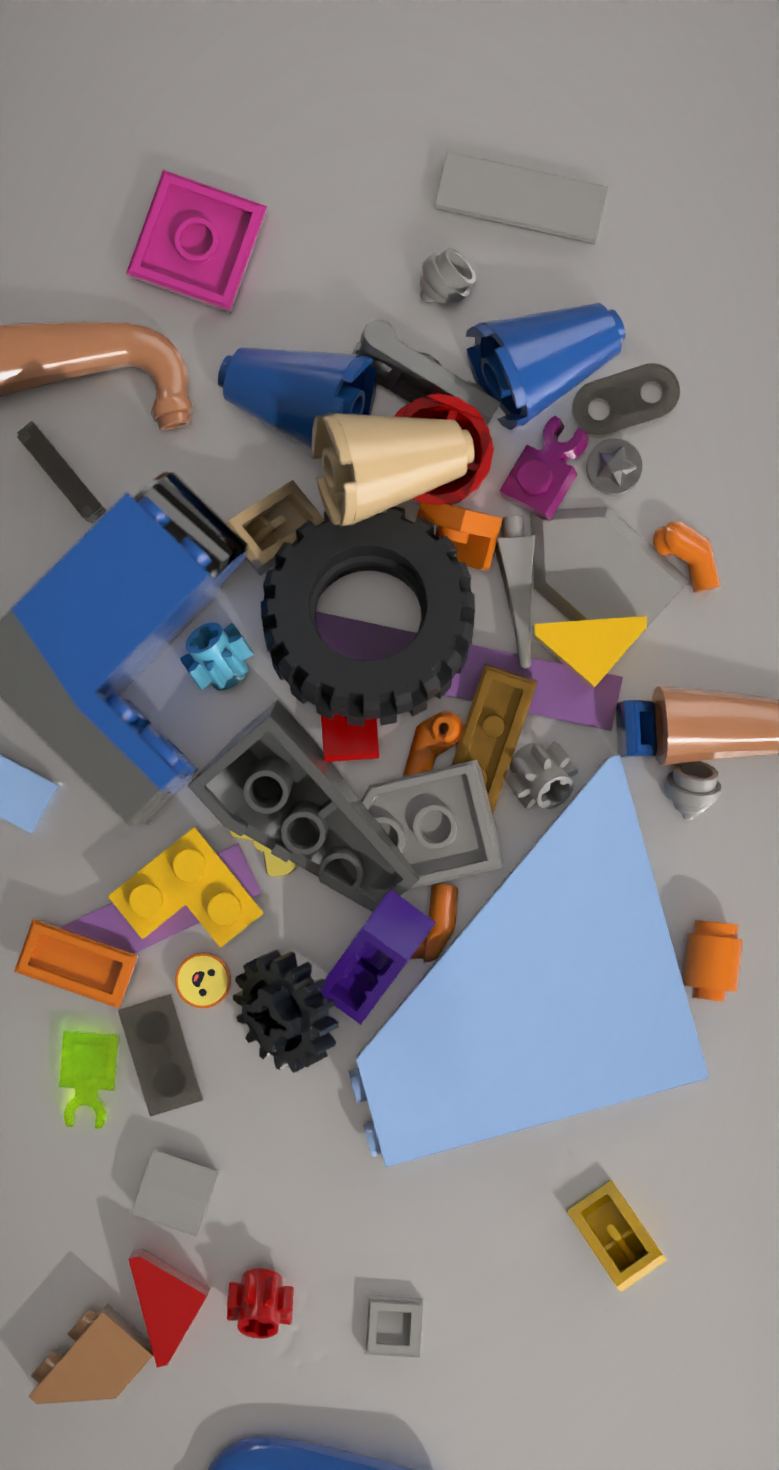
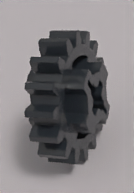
M277 949L244 964L245 972L235 978V982L242 991L233 995V1001L242 1006V1013L236 1016L237 1022L247 1024L250 1029L245 1039L248 1043L257 1041L260 1044L259 1057L265 1059L273 1055L276 1069L281 1070L289 1065L292 1072H297L305 1067L308 1068L328 1056L326 1050L334 1047L336 1044V1040L329 1032L339 1027V1022L328 1014L329 1009L335 1006V1001L330 998H324L321 992L326 985L325 980L318 979L314 981L310 976L312 965L309 962L297 966L294 952H289L282 956Z

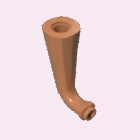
M67 321L0 324V397L66 379L124 367H135L146 372L154 382L156 397L150 413L153 420L158 423L159 430L177 429L191 423L189 414H192L193 406L188 396L186 365L176 346L161 333L144 326L120 322Z
M657 686L654 689L652 701L655 703L656 760L659 765L779 754V699L714 690Z

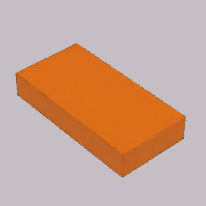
M34 918L29 927L14 972L119 1009L139 955Z

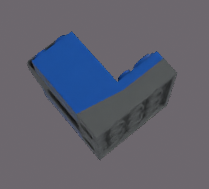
M163 472L133 498L126 492L0 619V698L127 824H147L193 778L192 775L198 768L160 730L152 729L149 726L152 722L130 700H126L120 695L223 592L220 586L238 568L249 552L248 543L176 472Z

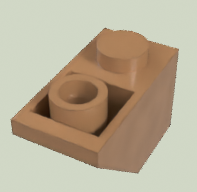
M108 1303L98 1315L89 1308L67 1333L74 1342L60 1357L52 1350L32 1373L31 1377L38 1383L28 1397L36 1404L116 1399L153 1357L150 1340Z

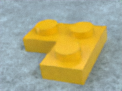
M196 826L108 895V898L141 939L146 938L186 905L221 948L265 913Z

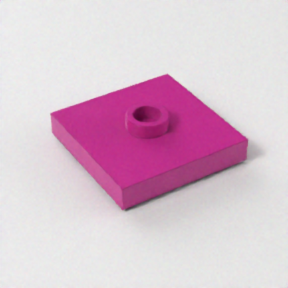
M163 170L126 274L128 277L231 313L266 216L267 206Z

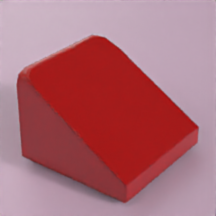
M335 714L333 719L330 720L321 715L325 762L379 758L377 719H365L364 726L348 725L347 717Z

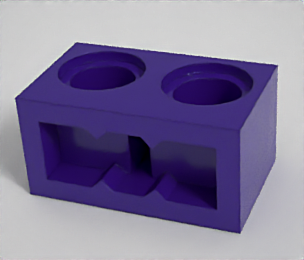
M390 889L325 978L326 985L321 991L324 998L333 999L338 1009L361 1025L436 922Z

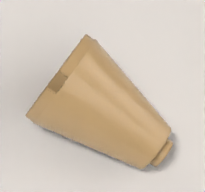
M328 413L327 415L317 416L312 428L313 460L322 458L324 474L323 477L316 478L318 490L324 509L334 525L351 526L460 478L466 474L467 464L474 461L472 437L467 429L461 430L455 420Z

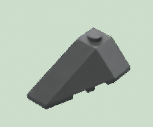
M279 700L275 701L241 730L188 784L191 791L224 827L241 837L244 834L271 849L272 855L286 863L290 860L319 877V881L371 912L375 911L390 889L401 896L419 881L420 877L335 766L331 762L324 761L323 751L315 740Z

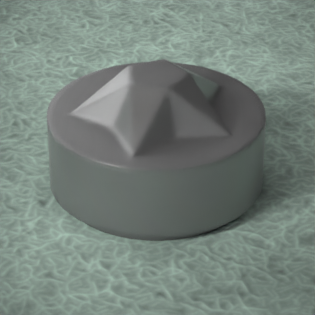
M613 438L602 441L594 447L588 457L586 465L588 479L598 491L607 495H620L628 492L638 482L642 473V459L638 450L631 443L622 439Z

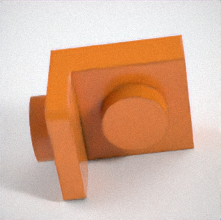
M420 503L416 519L422 516L429 522L437 525L435 536H447L457 548L456 558L459 562H465L468 567L484 571L490 568L503 518L455 505L442 504L438 506Z

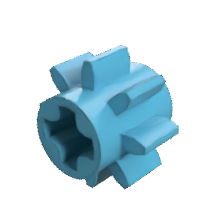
M212 622L198 627L189 635L186 641V649L189 654L181 657L180 661L199 689L203 690L211 683L217 690H227L236 686L244 679L248 672V664L245 659L253 656L254 652L233 623L223 630L220 624Z

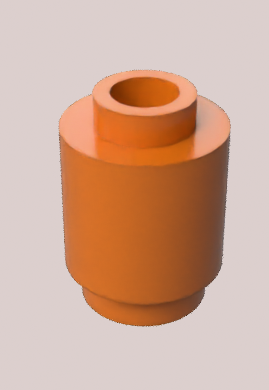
M703 920L694 921L693 933L687 934L682 978L684 986L693 987L692 998L725 1001L726 991L737 992L743 939H738L739 925Z

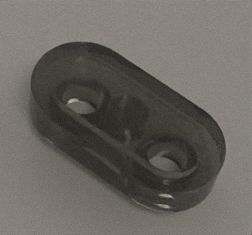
M656 363L644 364L589 382L578 390L571 405L572 420L577 428L583 429L587 436L593 438L608 437L666 417L676 406L680 395L679 382L670 369ZM647 384L655 385L660 391V400L655 403L644 401L640 394L641 388ZM595 401L603 402L608 407V416L603 420L593 419L588 412V406Z

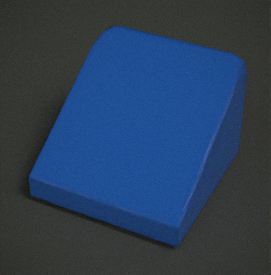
M643 700L618 702L616 708L618 755L621 758L656 756L655 703Z

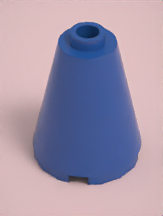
M595 303L479 323L466 331V337H475L476 344L466 350L476 384L482 386L489 396L501 402L499 406L505 413V416L497 420L503 427L513 430L528 423L620 354L621 341L625 339L626 333L623 322L615 310H607L603 304Z
M241 347L233 356L227 355L224 358L218 373V386L223 388V396L226 401L312 451V428L317 416L327 415L328 413L371 415L378 373L376 367L370 366L374 360L364 355Z

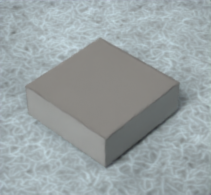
M368 1296L364 1354L420 1357L423 1299Z

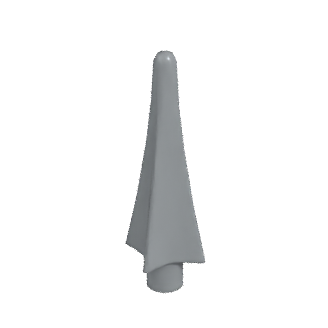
M508 516L502 519L503 538H497L495 553L511 612L519 665L521 668L526 669L532 663L530 606L535 535L525 536L523 516Z

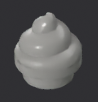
M447 248L442 253H432L422 265L423 276L420 280V287L422 289L420 298L425 302L436 301L444 304L451 302L459 303L470 294L469 287L476 282L475 273L468 261L452 248Z
M701 761L675 764L674 771L667 776L665 791L667 797L673 801L675 809L682 813L684 819H693L697 814L706 811L712 804L717 802L721 791V784L717 780L718 771L713 766Z

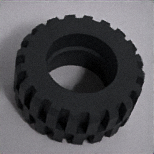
M396 506L387 509L386 514L378 513L351 526L334 525L325 511L324 522L315 526L313 522L308 520L297 528V539L292 544L283 542L275 554L276 565L274 569L267 570L263 583L264 599L261 601V620L267 652L270 653L273 668L280 680H286L290 685L291 694L302 704L307 701L314 704L319 715L330 720L333 719L335 714L347 717L348 725L364 726L365 719L380 718L381 726L397 723V715L409 711L413 717L426 710L427 701L434 696L441 699L451 688L452 678L456 673L461 674L467 661L468 649L470 644H472L475 617V594L471 592V576L466 563L459 562L456 558L457 548L447 536H443L440 539L435 536L434 524L422 516H419L415 523L406 519L405 509ZM360 571H378L392 575L408 585L416 594L421 609V622L414 640L400 652L384 659L372 661L351 659L327 646L317 629L315 620L316 607L322 593L339 578Z

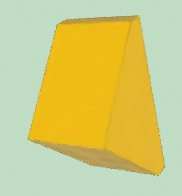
M646 616L539 623L532 626L533 638L593 689L647 628Z
M612 1180L566 1211L620 1292L667 1260Z

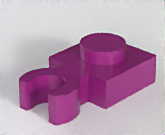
M553 416L544 427L543 439L545 443L541 450L526 445L499 490L505 499L551 521L578 475L574 467L567 463L585 451L589 440L586 432L578 427L574 432V436L569 441L558 442V437L565 426L561 419Z

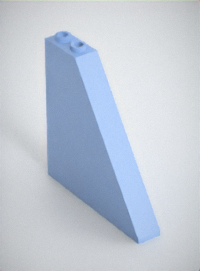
M620 755L606 758L357 1054L358 1068L349 1071L350 1080L357 1103L368 1101L373 1122L363 1124L372 1157L382 1154L385 1167L709 1078Z

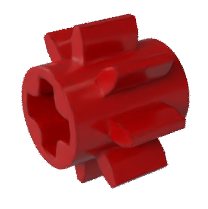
M264 1268L248 1270L242 1275L241 1284L237 1282L229 1283L226 1319L228 1321L238 1320L237 1329L245 1336L259 1339L272 1337L278 1333L279 1323L286 1325L292 1323L294 1287L283 1286L282 1276L273 1270Z

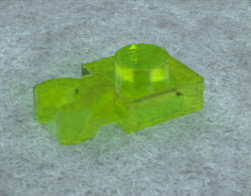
M63 1031L59 1087L75 1088V1097L68 1102L64 1110V1121L67 1127L75 1125L76 1111L78 1107L84 1105L91 1107L95 1111V1128L102 1129L104 1127L108 1111L106 1104L100 1098V1090H116L120 1034Z

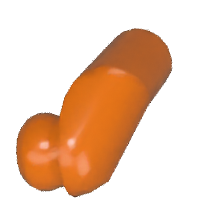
M677 521L669 522L666 527H660L655 531L653 545L661 556L674 554L687 562L694 593L721 587L712 546L708 538L685 523Z
M443 711L433 715L416 727L403 776L433 770L436 757L459 742L464 726L458 715Z
M434 884L431 886L428 917L436 923L410 959L420 958L424 959L423 963H427L439 957L455 930L458 887L450 884Z

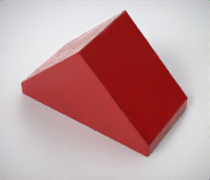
M140 1249L133 1251L128 1260L156 1367L158 1368L169 1364L206 1300L210 1287L147 1250Z

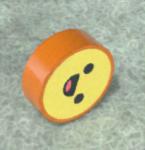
M200 952L189 956L180 964L175 976V986L179 996L188 1005L196 1008H210L220 1003L228 994L231 986V973L227 964L219 956L208 952Z

